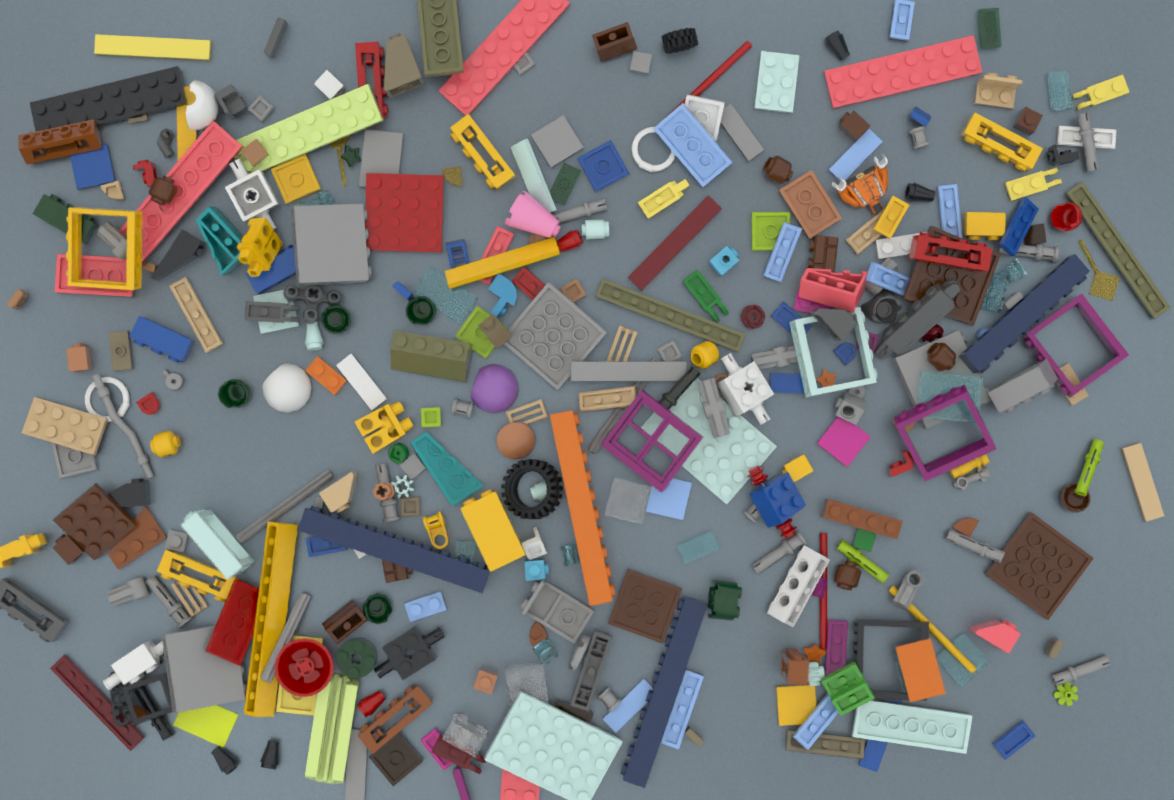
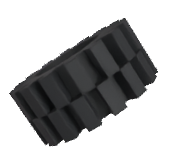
M695 28L674 30L662 36L666 53L689 50L698 45Z

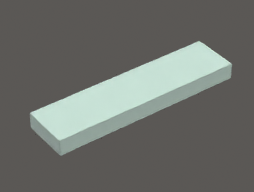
M524 139L511 146L510 148L529 194L550 213L556 211L557 209L529 140Z

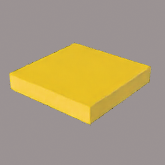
M306 154L271 169L286 205L322 190Z
M809 684L776 686L779 726L802 724L816 707L815 686H810Z

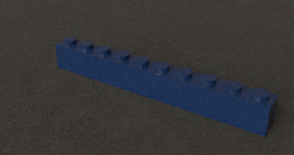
M311 505V508L307 507L304 510L298 531L479 593L484 591L490 574L486 564L477 562L475 565L469 563L470 559L462 556H458V559L451 557V553L440 549L437 552L432 550L433 547L424 543L421 546L413 544L414 540L403 537V539L395 537V533L389 531L384 533L378 532L375 526L366 524V527L358 525L359 521L351 518H348L347 521L340 519L341 515L334 512H329V514L323 513L322 508Z
M688 596L679 600L677 610L680 611L678 617L673 618L670 627L673 628L671 636L668 635L664 646L667 649L665 654L661 653L658 665H661L660 670L654 673L652 683H654L653 691H648L645 700L648 702L646 709H642L639 717L642 720L640 727L636 726L633 738H636L634 745L629 746L627 756H629L628 763H624L620 774L623 775V781L643 788L647 784L708 605L706 602Z

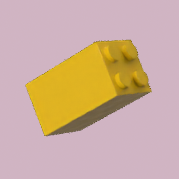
M492 489L480 494L482 498L475 500L473 497L463 502L464 506L460 508L490 572L526 555L519 535L498 491L493 492Z

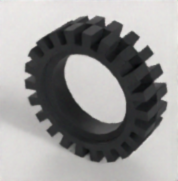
M525 459L518 461V464H513V469L507 470L506 473L509 475L503 477L506 483L501 485L505 492L501 494L502 497H506L504 504L509 505L507 509L514 511L513 514L515 516H520L522 519H541L542 517L549 516V513H553L556 510L554 506H559L560 502L557 500L558 498L562 499L563 495L559 494V490H563V486H559V482H562V480L556 476L559 474L558 471L553 470L554 467L547 464L548 462ZM531 471L539 473L544 478L547 486L544 500L535 507H529L522 503L517 491L518 483L522 476Z

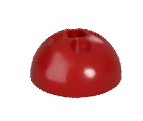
M308 638L293 640L281 649L276 658V678L279 684L290 694L300 697L315 695L321 692L331 680L333 674L331 654L323 644L316 640Z

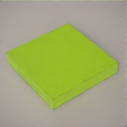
M752 212L751 251H772L783 222L790 223V212Z
M477 306L455 337L462 342L473 344L472 349L486 359L495 346L478 325L488 318L490 314Z

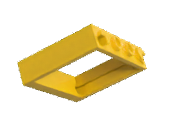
M86 207L68 208V217H66L68 222L66 234L68 251L66 252L68 286L123 290L141 289L142 211ZM82 214L127 217L126 282L81 279Z

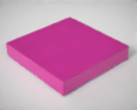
M837 416L817 444L848 467L871 436L857 425Z

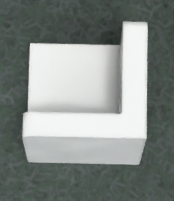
M328 70L314 83L329 100L340 96L346 89Z
M537 527L533 528L536 537L522 542L529 561L547 554Z

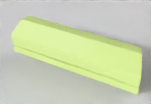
M333 672L328 685L321 692L317 693L305 778L329 784L344 783L359 681Z

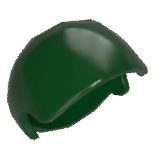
M426 296L414 297L408 302L405 309L406 317L412 324L425 325L432 321L436 314L434 302Z
M331 305L321 315L322 326L330 333H342L351 323L350 313L341 305Z
M231 379L219 387L218 397L225 407L239 408L249 400L250 391L248 385L242 380Z
M382 594L370 595L363 604L364 616L371 623L382 624L387 622L389 615L392 613L390 600Z

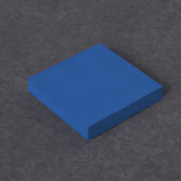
M611 140L577 158L595 192L629 175Z
M103 144L102 149L70 155L77 190L116 181L108 144Z

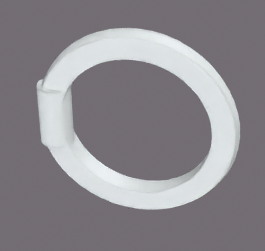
M654 127L641 130L635 136L631 148L632 156L638 167L651 173L668 168L676 157L671 150L669 158L660 165H652L639 157L638 143L645 135L656 133L653 129Z
M101 377L103 383H113L121 390L123 402L117 411V415L120 418L124 417L130 406V396L127 387L116 378ZM93 381L85 393L86 409L88 413L108 419L107 422H112L110 416H102L92 407L91 395L96 388Z

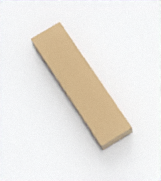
M184 277L171 284L169 287L204 351L208 353L223 345V341L188 278Z
M1137 443L1121 448L1144 522L1163 517V509L1142 444Z

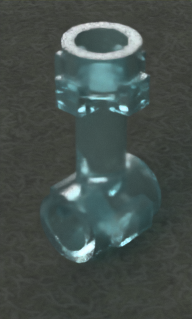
M327 190L317 193L318 198L305 201L304 198L300 199L299 202H296V206L333 205L331 193L329 194Z

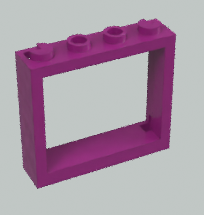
M1082 293L1023 336L1027 348L1035 352V358L1038 362L1045 359L1048 360L1058 377L1056 381L1060 385V391H1063L1069 398L1129 356ZM1074 306H1076L1115 357V359L1076 387L1072 385L1035 336L1036 333Z
M965 384L958 388L953 387L945 394H938L928 402L918 403L914 408L908 411H901L902 414L894 417L895 425L925 481L996 450L995 442ZM961 400H965L984 438L924 465L905 426Z

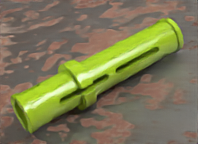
M1093 439L1089 453L1085 456L1086 462L1075 489V493L1080 496H1087L1096 466L1101 461L1100 455L1105 444L1101 440ZM1094 452H1095L1096 454H1095L1094 460H1093L1092 465H1091L1090 462H1091L1092 457H1093V454H1094ZM1087 471H1089L1087 480H1086V482L1084 483V480H1085Z
M844 539L837 545L836 549L847 556L850 562L856 563L881 584L886 581L889 573L864 556L860 549H855Z

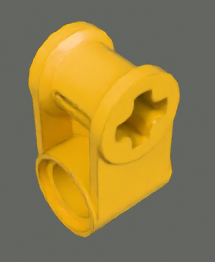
M438 511V514L422 517L432 545L437 549L446 548L449 545L450 537L442 512ZM438 535L445 537L446 541L442 546L436 543Z

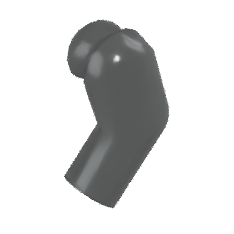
M167 128L160 132L157 145L166 159L174 155L169 146L173 133Z

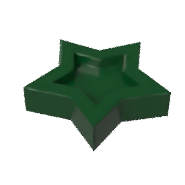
M346 144L344 154L340 158L346 160L349 167L354 162L362 161L358 155L359 148L352 149Z

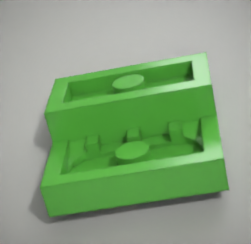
M855 661L821 678V683L830 695L831 701L840 716L875 699Z

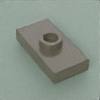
M129 331L108 333L112 370L133 369Z

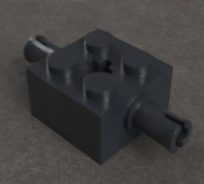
M415 625L384 645L382 649L388 656V660L374 668L375 673L383 669L377 676L381 679L392 670H395L404 680L436 660L437 656L431 646L445 638L444 633L436 636L442 629L437 627V629L425 636L419 627ZM406 648H408V650H414V653L412 654L413 657H411L410 655H406Z

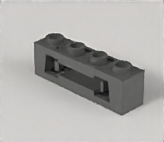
M1 579L0 609L3 608L9 612L8 616L12 619L22 621L26 629L39 633V637L45 642L57 641L70 621L10 579ZM17 599L40 616L45 615L47 618L40 621L19 605H13L11 602Z
M594 629L570 706L589 712L613 638L612 635Z

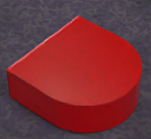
M154 392L149 393L136 402L141 411L148 415H153L160 409V402Z

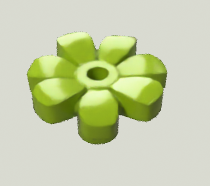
M1070 682L1064 683V686L1059 685L1056 687L1058 691L1053 692V696L1059 698L1057 703L1060 705L1066 703L1067 706L1073 705L1072 700H1078V695L1075 694L1078 688L1076 686L1071 687Z

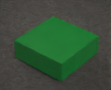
M857 528L852 546L871 552L877 534Z

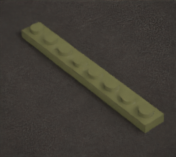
M1082 181L1065 194L1070 201L1079 206L1083 220L1150 316L1155 319L1171 307L1084 182Z
M603 278L595 296L736 352H739L746 335Z

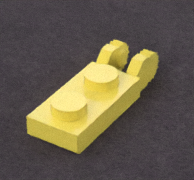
M1120 75L1087 87L1085 90L1073 94V97L1075 99L1086 94L1088 95L1090 101L1077 105L1078 110L1128 94L1129 89L1124 76Z
M1053 168L1044 172L1040 171L1006 182L1005 186L1010 201L1045 191L1049 187L1061 184V179L1046 183L1044 177L1056 174L1058 169Z

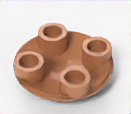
M512 422L501 427L498 431L497 447L505 457L521 459L533 450L535 445L534 433L526 423Z

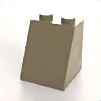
M395 34L390 37V40L386 41L384 89L389 98L425 84L405 34Z

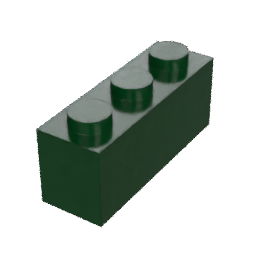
M44 194L32 214L67 234L68 222L66 217H68V208L74 206L69 203L65 206L60 203L62 199L54 194L50 196ZM88 214L82 216V243L86 245L98 227V224L93 222L95 218Z

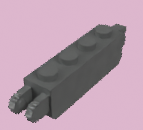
M950 278L943 285L938 283L930 287L926 291L925 296L916 300L912 304L911 309L906 313H902L892 326L890 325L884 330L882 334L883 340L875 349L876 354L883 360L894 352L897 355H903L954 308L953 297L960 291L957 279Z

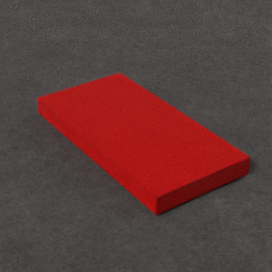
M234 579L205 652L241 666L254 633L259 594L258 588L241 580Z

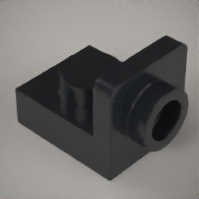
M1052 145L1048 148L1049 151H1047V158L1049 162H1052V167L1072 163L1079 159L1078 151L1071 152V150H1065L1060 152L1059 155L1056 145Z

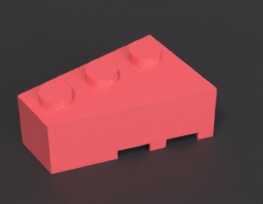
M806 268L800 280L799 297L854 313L866 289L867 281L865 279L868 272L862 271V274H851L849 270H843V273L831 272V269Z

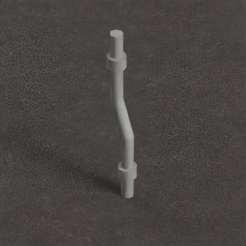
M100 374L92 376L98 389L96 392L99 399L102 398L110 419L129 438L137 456L136 461L142 467L146 478L153 477L154 475L148 464L147 454L144 455L136 434L117 415L109 397L110 392L104 386Z

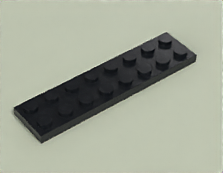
M176 66L30 102L35 131L93 119L98 127L187 105L180 68Z

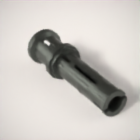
M691 366L668 393H663L659 403L668 410L676 406L679 397L701 373Z

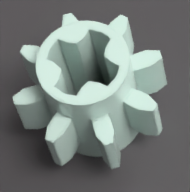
M407 475L403 479L396 476L398 481L391 482V484L395 486V492L399 493L398 498H401L402 494L409 497L408 491L415 490L411 487V483L414 480L408 481ZM404 481L405 486L408 487L407 489L400 491L401 488L398 487V484H401Z
M809 662V685L819 686V681L825 677L823 666H818L817 662Z

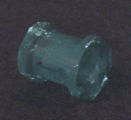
M577 543L560 547L564 554V566L581 563L577 556Z

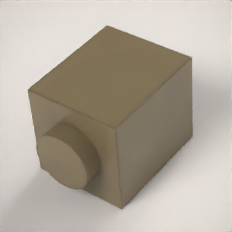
M494 314L478 325L497 349L512 337Z

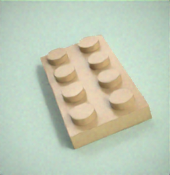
M34 397L22 434L96 456L108 419Z

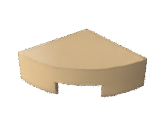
M119 180L100 186L108 197L115 200H125Z

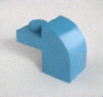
M499 273L488 288L489 291L500 298L490 312L496 318L504 316L508 310L507 304L515 307L517 302L515 286L510 280Z

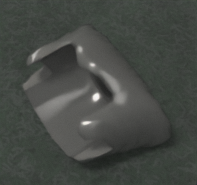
M886 289L861 306L864 315L871 321L879 324L894 322L897 312L902 308L900 301L894 293Z

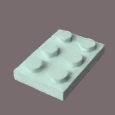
M761 51L754 109L793 113L799 55Z

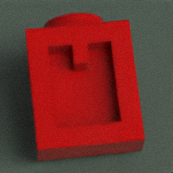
M149 160L138 161L137 165H132L133 170H145L142 173L143 181L148 187H151L154 179L158 178L156 165L149 162Z
M907 450L900 452L905 463L901 461L895 462L887 470L890 477L914 468L912 464L915 461Z

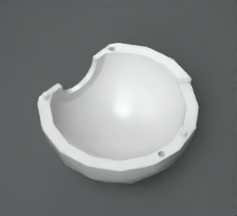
M194 80L189 86H191L190 92L195 93L196 100L192 105L187 106L186 109L187 124L193 131L208 127L216 119L219 112V101L215 96V91L204 82Z
M288 363L282 364L274 370L262 385L263 396L267 403L275 410L285 413L298 411L305 406L310 398L312 389L310 378L306 372L297 365Z

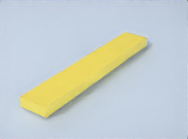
M95 34L94 54L210 61L211 41Z

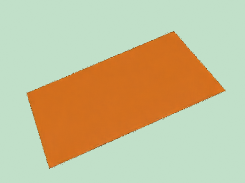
M931 638L895 647L910 702L946 694Z

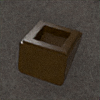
M1044 223L1031 225L1024 237V245L1046 243Z

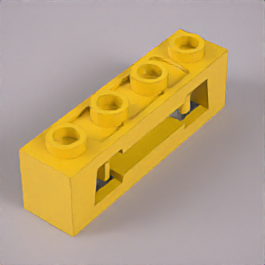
M977 113L971 115L961 134L967 143L980 145L984 152L989 154L995 153L998 155V159L1006 163L1012 162L1015 164V168L1023 172L1029 171L1034 167L1043 150L1040 146ZM988 131L989 134L1003 140L1004 142L1014 147L1018 145L1020 146V148H1018L1015 153V151L1001 145L1000 143L988 137L985 139L983 138V136L986 135Z
M469 114L450 127L452 131L451 137L456 143L461 142L464 146L462 151L468 159L472 157L476 162L473 164L480 174L483 172L486 175L487 179L485 181L491 189L495 187L498 191L516 177ZM471 127L477 134V140L493 161L501 165L504 169L503 172L496 164L491 168L496 175L493 177L488 170V165L470 142L467 143L464 139V134L469 141L475 138L470 130Z
M169 549L165 550L157 572L161 573V577L167 580L177 579L179 580L178 584L188 588L190 585L197 588V592L204 595L211 593L215 595L214 599L225 602L234 579L240 580L236 576L226 579L220 570ZM175 560L181 561L185 564L175 562ZM183 566H186L211 577L218 576L226 581L215 579L212 585L185 573L179 574L174 572L173 569L182 571Z

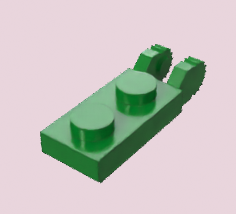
M698 269L682 281L705 312L707 311L716 323L720 321L719 317L711 309L715 304L718 305L723 314H729L726 307L720 301V297Z

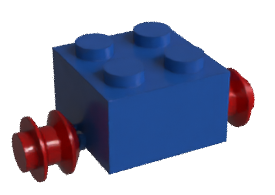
M755 466L749 470L750 474L747 477H752L751 485H758L759 488L749 495L768 528L776 526V529H781L780 537L785 536V538L794 535L796 533L794 530L797 529V526L791 525L793 519H790V517L807 505L791 476L786 472L774 476L766 482L768 474L763 475L762 470L764 467Z

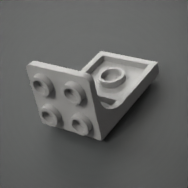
M544 579L540 582L536 581L530 591L533 593L530 598L526 597L520 607L522 609L521 614L531 617L575 644L595 610Z

